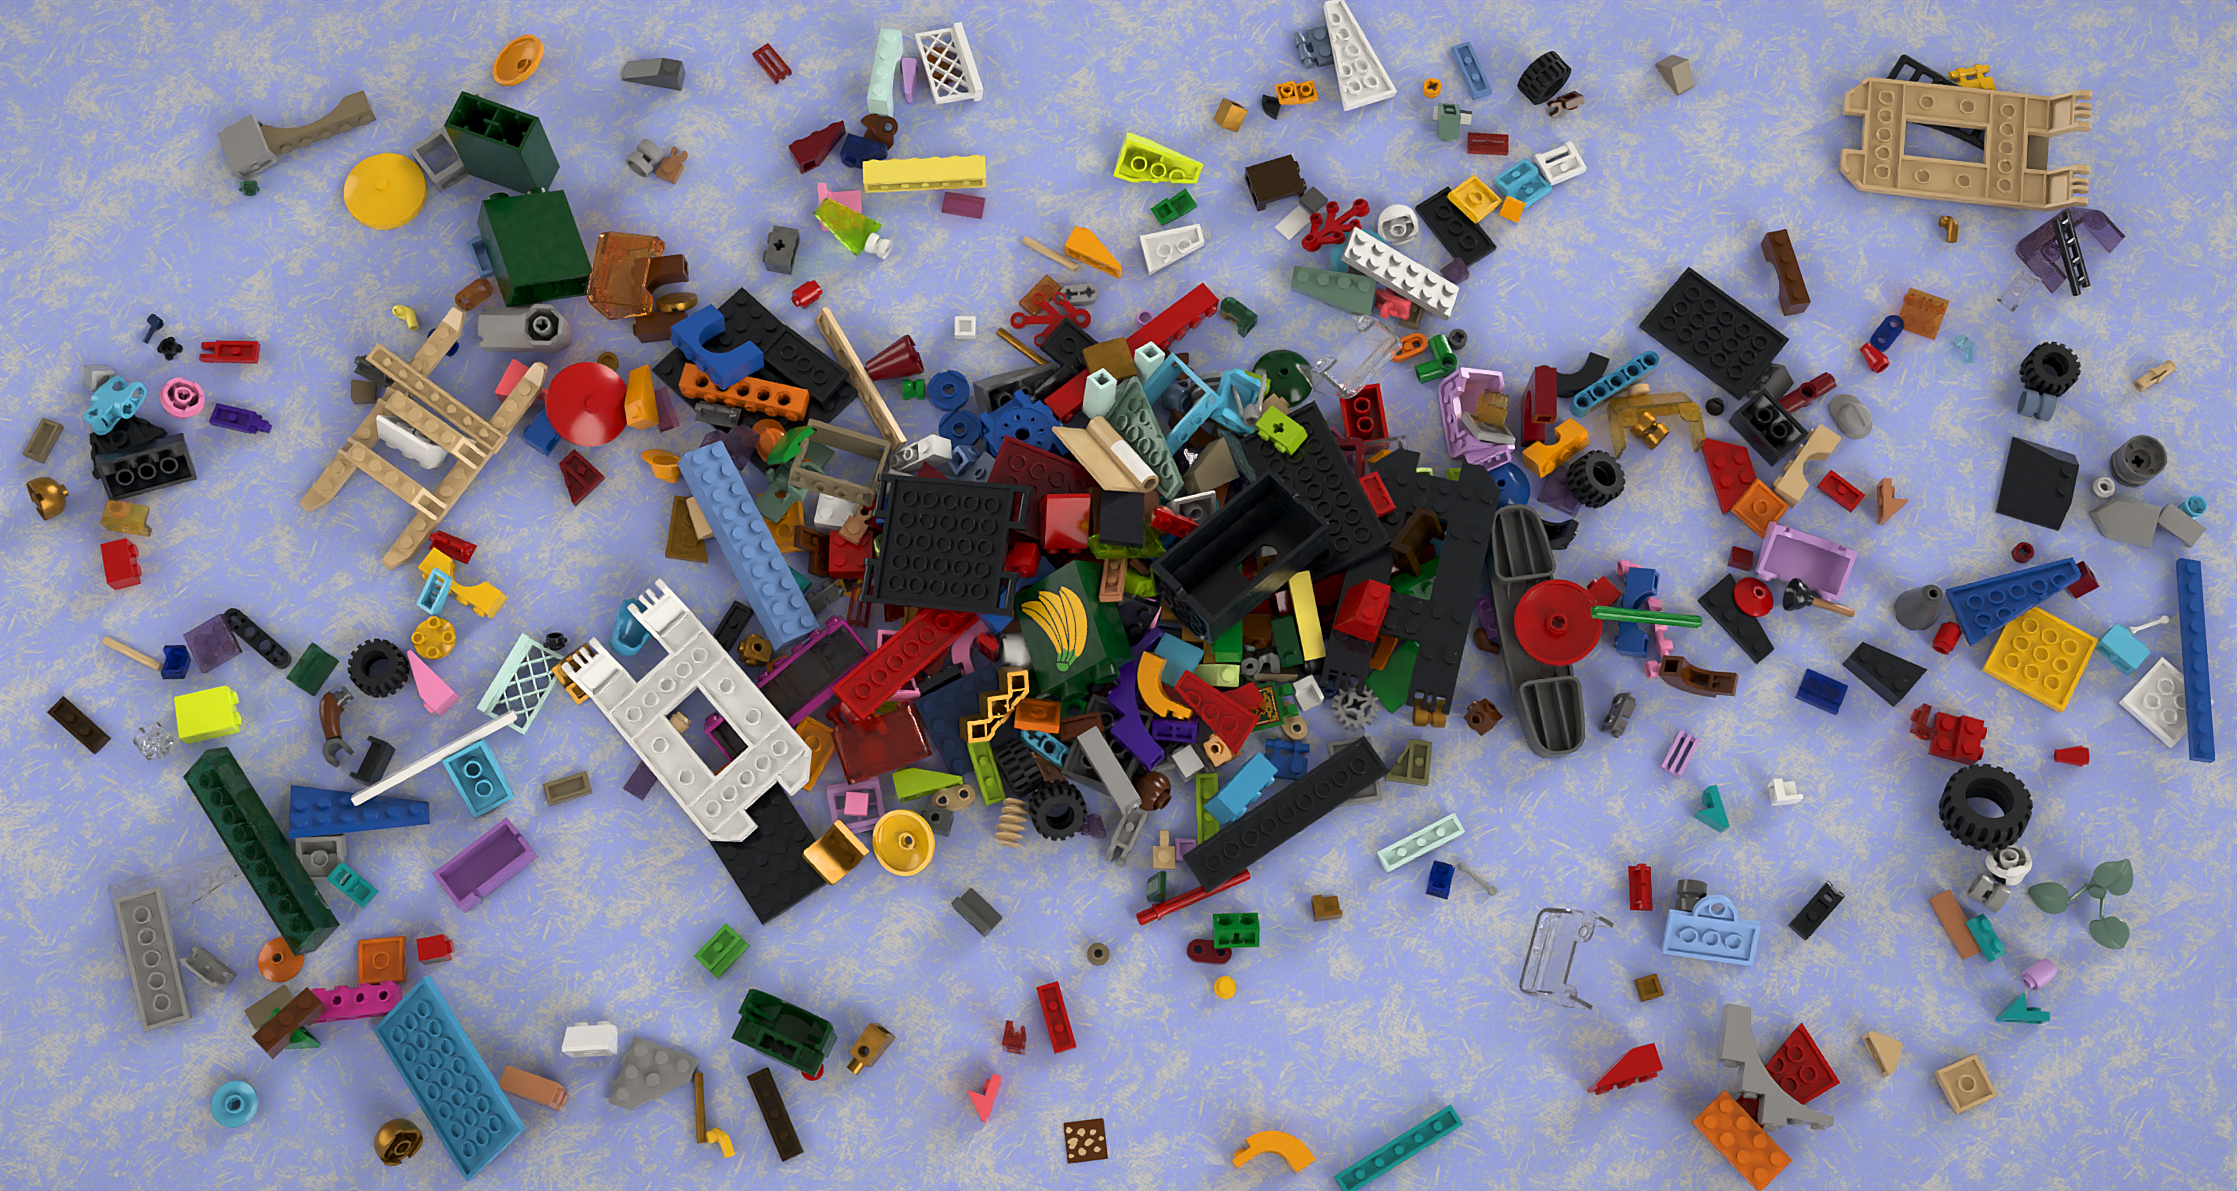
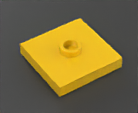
M1475 174L1449 192L1447 196L1475 224L1493 212L1503 202Z

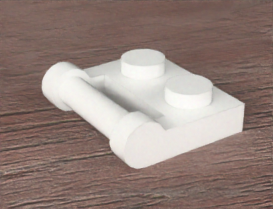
M1571 141L1565 142L1563 146L1546 153H1538L1533 156L1535 165L1539 167L1544 178L1551 186L1582 174L1587 169ZM1562 154H1569L1568 156H1565L1551 163H1546V161L1553 159L1557 156H1560Z

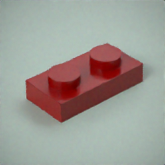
M1830 470L1817 486L1819 490L1850 513L1865 497V494L1833 470Z
M981 632L976 638L978 651L996 664L1001 658L999 642L991 634L987 636Z

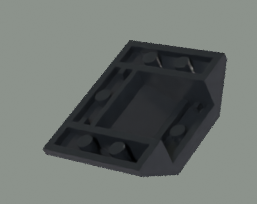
M2012 437L1995 513L2058 531L2072 503L2079 470L2076 456Z

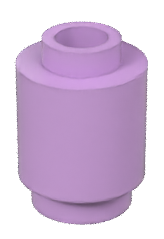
M2039 959L2022 971L2021 980L2027 988L2038 990L2055 978L2057 968L2049 959Z

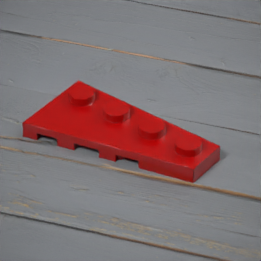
M1188 670L1184 671L1174 686L1175 690L1236 755L1260 718Z

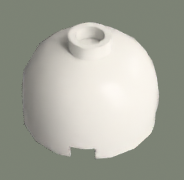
M1401 204L1385 208L1380 214L1377 223L1378 235L1385 242L1386 240L1393 241L1392 245H1403L1412 241L1414 235L1418 234L1419 231L1416 214L1411 208Z

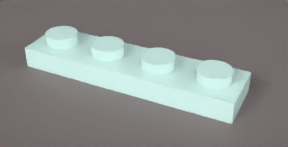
M1452 813L1380 850L1376 855L1386 873H1389L1463 835L1465 830L1456 814Z

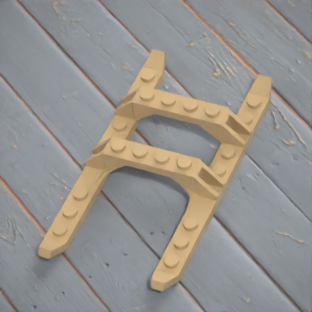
M453 306L409 362V365L427 378L460 337L467 311L459 306ZM535 362L488 423L507 436L543 390L548 367L541 362ZM394 381L391 387L388 386L386 388L387 392L381 399L377 400L376 406L354 434L346 439L347 443L342 449L339 448L336 457L300 501L301 507L308 512L330 502L355 469L359 468L417 509L419 512L382 559L383 566L390 571L415 556L430 534L436 529L494 454L475 439L463 436L411 400L413 394L396 381ZM378 415H395L458 459V462L433 494L371 450L380 439L378 437L376 421Z

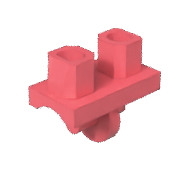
M1388 287L1384 291L1379 288L1375 291V307L1380 310L1381 318L1387 319L1390 315L1405 321L1409 318V310L1413 305L1412 301L1404 296L1401 298L1397 297V292Z

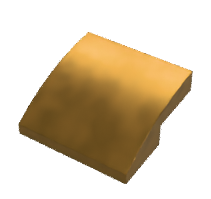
M1125 337L1101 342L1082 350L1090 375L1102 368L1117 381L1131 379L1137 375Z
M586 642L550 668L577 705L585 701L589 696L566 674L561 666L568 662L575 672L579 671L582 667L572 658L575 653L585 663H588L589 661L579 651L582 647H585L592 658L595 656Z

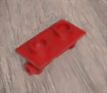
M1162 506L1154 509L1153 515L1156 517L1150 524V526L1180 538H1184L1199 526L1192 518H1186L1179 514L1174 515V512L1166 510Z
M440 530L436 533L432 532L429 536V540L432 541L429 547L430 550L436 548L446 556L467 565L477 548L475 544Z
M1644 863L1637 864V866H1628L1630 910L1653 911L1651 867L1646 866Z

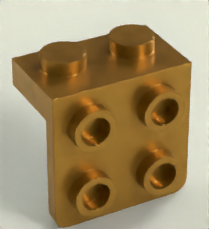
M837 820L824 836L802 853V857L829 885L833 886L858 866L870 851L856 838L847 826L840 820Z

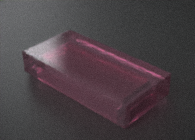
M945 191L941 210L942 213L982 219L986 200L982 197Z
M666 387L654 391L660 433L680 426Z

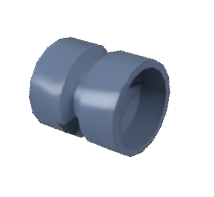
M2024 389L2018 401L2017 414L2026 417L2034 415L2036 419L2050 421L2056 408L2057 397L2048 393L2039 395L2038 391Z

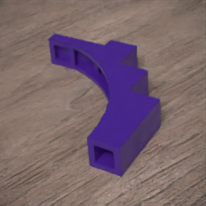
M1157 626L1152 630H1147L1143 634L1142 640L1137 645L1133 644L1130 647L1134 660L1118 668L1120 677L1114 681L1119 686H1114L1108 692L1107 697L1108 705L1122 717V719L1118 718L1111 725V737L1149 772L1165 755L1164 750L1152 739L1141 721L1137 709V674L1144 651L1151 652L1163 637V631Z

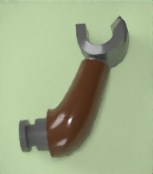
M345 686L342 687L340 692L337 690L332 694L329 691L319 703V716L326 743L323 746V755L326 761L336 768L339 766V761L335 758L338 750L344 748L348 754L354 753L353 749L342 740L340 729V715L344 711L343 706L347 704L348 699H354Z

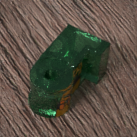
M1232 297L1225 298L1221 302V317L1238 326V334L1245 338L1257 324L1258 315Z

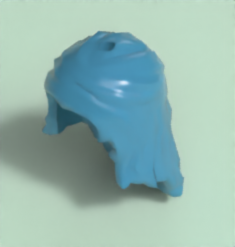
M635 598L623 600L617 612L615 625L608 641L611 649L623 657L637 654L652 636L627 608L631 603H634L641 613L648 609L641 601L635 600Z

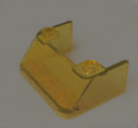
M1684 392L1616 397L1607 406L1616 459H1620L1627 447L1623 428L1633 427L1637 423L1638 418L1647 411L1653 416L1680 415L1682 420L1689 423L1694 452H1698L1706 440L1701 409Z

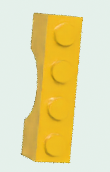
M433 548L418 566V569L422 572L421 577L426 581L434 567H437L453 578L448 595L452 593L457 596L455 600L465 607L467 604L472 606V611L482 618L487 616L492 619L507 600L500 590L486 581L471 587L456 583L454 577L456 564L450 557L436 548ZM439 576L437 577V580L444 583L445 580Z

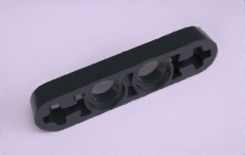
M231 608L225 611L223 614L225 625L277 669H284L290 665L292 660L290 653L240 610ZM235 616L242 624L238 626L230 618ZM248 627L255 628V632L251 637L244 636V631ZM264 640H269V648L260 650V643ZM274 651L284 658L282 662L272 655Z

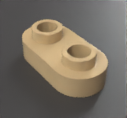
M1283 701L1284 707L1292 704L1288 701ZM1300 714L1299 716L1284 718L1285 725L1280 727L1287 738L1294 742L1295 740H1303L1308 728ZM1298 726L1301 731L1295 732L1293 727Z
M961 784L937 791L932 797V806L950 811L969 807L975 801L974 789L970 785ZM967 792L968 796L961 798L960 793ZM940 798L947 799L945 804H940L938 801Z

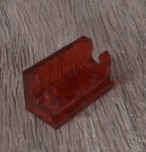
M1006 1020L1002 1041L1004 1052L1026 1056L1025 1044L1027 1036L1024 1026H1021L1020 1034L1018 1032L1014 1034L1013 1021Z

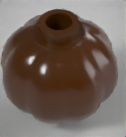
M1150 771L1143 775L1138 774L1132 780V785H1134L1133 787L1141 799L1140 809L1156 811L1159 808L1162 810L1170 802L1172 797L1170 795L1171 784L1164 774Z

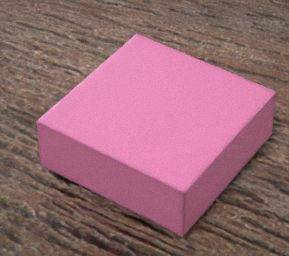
M846 792L844 814L867 817L869 793Z

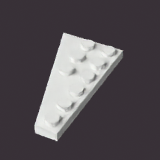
M1330 0L1325 2L1323 8L1344 111L1394 97L1397 90L1345 1Z

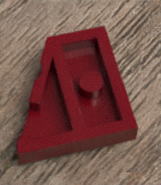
M575 449L559 463L571 501L575 507L605 479L604 475Z

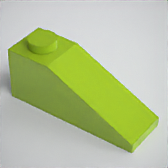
M901 767L895 773H892L900 803L933 795L937 791L963 784L961 776L919 768Z

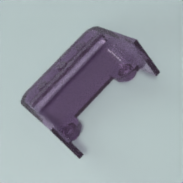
M2074 206L2066 208L2070 210L2074 228L2083 224L2108 253H2111L2126 237L2102 211ZM2061 212L2053 217H2060V220L2063 219ZM2050 219L2021 239L2015 247V252L2053 294L2068 277L2054 263L2060 258L2061 253L2056 243L2057 239Z

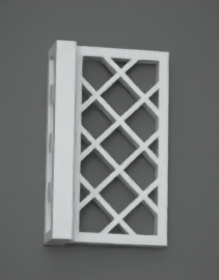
M962 22L954 23L952 28L916 33L914 38L935 104L971 98L973 102L981 101L983 87ZM950 35L951 42L947 44L941 41V36ZM929 39L933 43L930 47L922 44L921 40ZM936 44L945 48L942 54L933 50ZM948 51L956 54L957 57L954 61L945 57ZM929 54L938 58L935 64L927 61ZM941 61L951 65L948 71L938 67ZM954 67L962 71L960 78L950 73ZM934 71L944 75L941 81L932 77ZM947 77L956 82L953 88L944 84ZM960 84L966 87L968 92L960 93L956 89ZM940 87L950 92L948 96H938Z

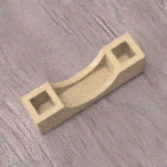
M1822 424L1816 430L1811 428L1808 432L1809 434L1805 437L1808 440L1805 446L1800 444L1794 453L1797 456L1796 459L1788 461L1783 469L1786 472L1783 477L1779 475L1772 485L1775 487L1773 492L1791 508L1796 505L1809 486L1803 475V464L1810 460L1825 461L1842 438Z

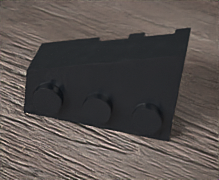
M1864 642L1842 663L1845 668L1892 707L1904 698L1928 670Z

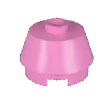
M182 377L174 378L166 383L160 391V401L169 416L175 419H187L194 416L204 406L203 390L195 381L192 383L188 380H183Z

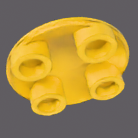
M431 616L418 625L411 636V641L420 656L436 660L445 657L452 651L456 642V632L452 624L447 620Z

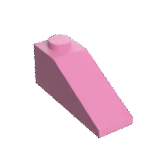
M409 650L407 655L419 695L425 701L423 706L431 714L436 712L441 717L460 698L419 657Z

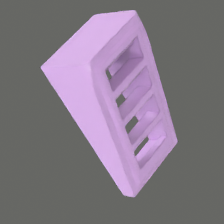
M902 57L901 67L907 104H911L918 75V64L914 58Z
M1507 444L1464 454L1466 463L1484 466L1487 471L1512 461Z

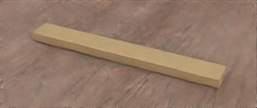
M828 307L822 308L815 319L816 324L840 365L850 373L848 377L850 382L859 391L860 399L884 440L892 442L891 452L895 453L901 450L907 442L905 436Z
M379 342L365 358L495 455L508 440L506 435Z

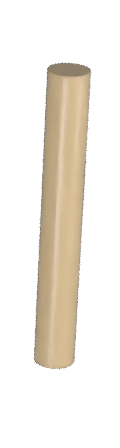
M1027 236L1022 240V243L1074 272L1077 270L1079 264Z
M108 636L102 641L104 645L156 671H161L163 668L162 663Z

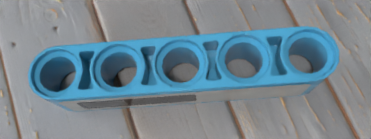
M1646 351L1579 392L1571 403V414L1582 418L1628 390V387L1636 385L1652 375L1659 363L1658 354L1653 351ZM1644 361L1650 362L1652 366L1646 365ZM1628 371L1633 372L1635 376L1629 375ZM1611 382L1617 383L1618 386H1613ZM1594 392L1600 393L1602 397L1596 396ZM1577 403H1583L1585 407H1579Z

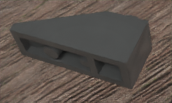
M655 58L628 61L622 80L681 91L686 72L682 61Z

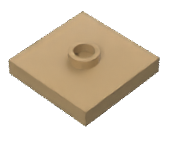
M1976 1053L1933 1072L1955 1115L1998 1096Z

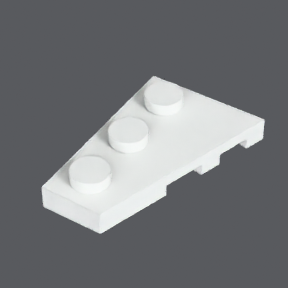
M1200 224L1140 236V243L1149 276L1204 246Z

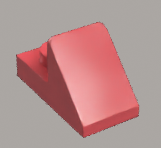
M992 1074L991 1079L987 1078L983 1087V1092H986L985 1096L967 1090L982 1122L986 1124L1002 1082V1077Z

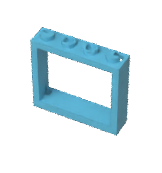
M1171 353L1142 385L1150 406L1183 371L1206 394L1165 437L1172 456L1223 401L1217 393L1174 353Z

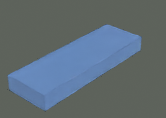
M1470 41L1451 47V53L1472 100L1491 95L1492 89Z

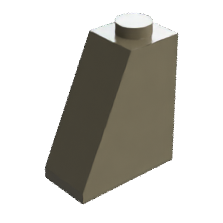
M1225 438L1209 442L1183 475L1182 480L1189 496L1207 492L1240 477Z

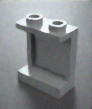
M252 114L242 118V120L232 126L226 127L217 134L232 173L244 181L278 162L276 154L269 150L260 129L263 126L262 121Z

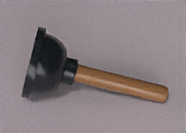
M1793 578L1784 592L1783 609L1786 611L1799 610L1805 606L1813 605L1848 617H1853L1855 614V610L1814 597L1810 593L1808 586L1799 578Z

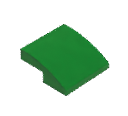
M811 426L792 428L782 436L772 448L766 460L767 464L785 463L802 452L798 443L814 433Z

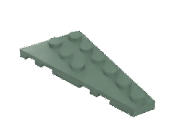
M1133 376L1105 416V419L1158 476L1159 482L1156 489L1167 500L1172 501L1184 485V482L1140 380Z

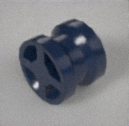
M1329 674V683L1326 687L1320 686L1321 678L1319 679L1318 687L1324 699H1332L1338 694V690L1334 688L1335 680L1337 679L1335 675Z

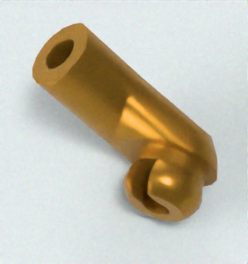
M1941 216L1938 224L1940 227H1945L1948 231L1946 242L1957 243L1958 223L1952 216Z

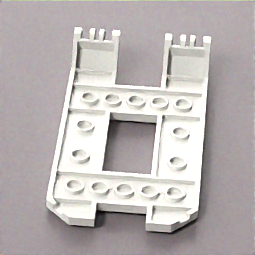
M659 578L655 585L665 593L658 599L655 596L656 594L648 588L645 592L655 602L653 605L641 594L638 599L648 609L641 613L634 603H631L627 608L669 653L664 660L637 683L629 672L593 637L589 644L596 649L598 654L592 658L589 651L582 647L579 651L589 662L585 663L575 653L572 658L582 668L575 672L568 662H565L561 668L596 703L709 840L742 842L758 828V825L745 810L777 781L791 796L800 790L809 781L812 750L693 612ZM697 688L701 690L748 745V748L717 776H715L666 718L674 708Z

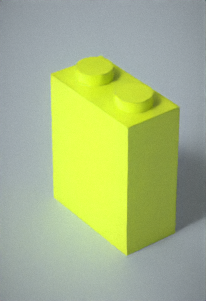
M227 685L174 697L179 739L186 744L240 732L241 716L236 708V704L239 703L236 691H233Z

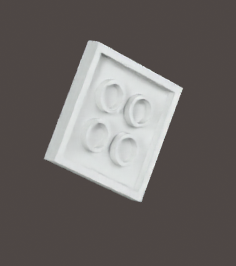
M2162 657L2126 694L2119 704L2171 748L2187 732L2184 675Z

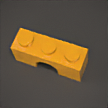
M1571 417L1554 429L1556 444L1548 446L1536 441L1522 451L1524 466L1539 478H1543L1551 473L1555 468L1589 445L1587 429Z

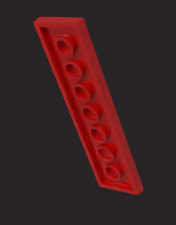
M924 609L833 686L831 691L863 722L980 619L975 613Z

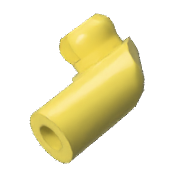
M395 305L393 307V315L407 321L409 330L413 331L419 328L416 313L412 308L404 305Z

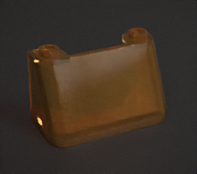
M615 231L602 232L598 239L587 288L589 303L609 321L651 314L654 299L652 294L645 288L651 257H661L663 255L665 242L658 236Z

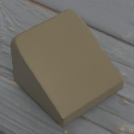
M351 380V400L355 405L376 403V383Z

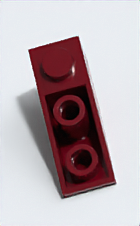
M843 120L834 122L823 130L815 131L806 138L795 140L788 146L790 155L801 175L819 167L844 136L846 130Z

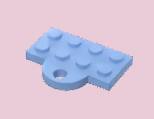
M1709 895L1700 899L1695 904L1692 912L1669 909L1661 951L1662 954L1752 966L1761 924L1760 921L1739 919L1736 906L1727 897ZM1715 903L1723 904V908L1720 911H1713L1711 909Z

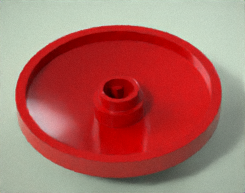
M580 362L562 369L548 386L545 396V410L549 423L560 437L574 445L594 447L606 444L615 439L627 424L624 407L627 387L616 372L602 364Z
M1554 579L1538 583L1522 596L1516 607L1513 625L1517 641L1531 658L1542 664L1567 666L1577 663L1591 653L1600 638L1602 619L1592 618L1590 611L1591 607L1599 605L1585 588L1574 582Z

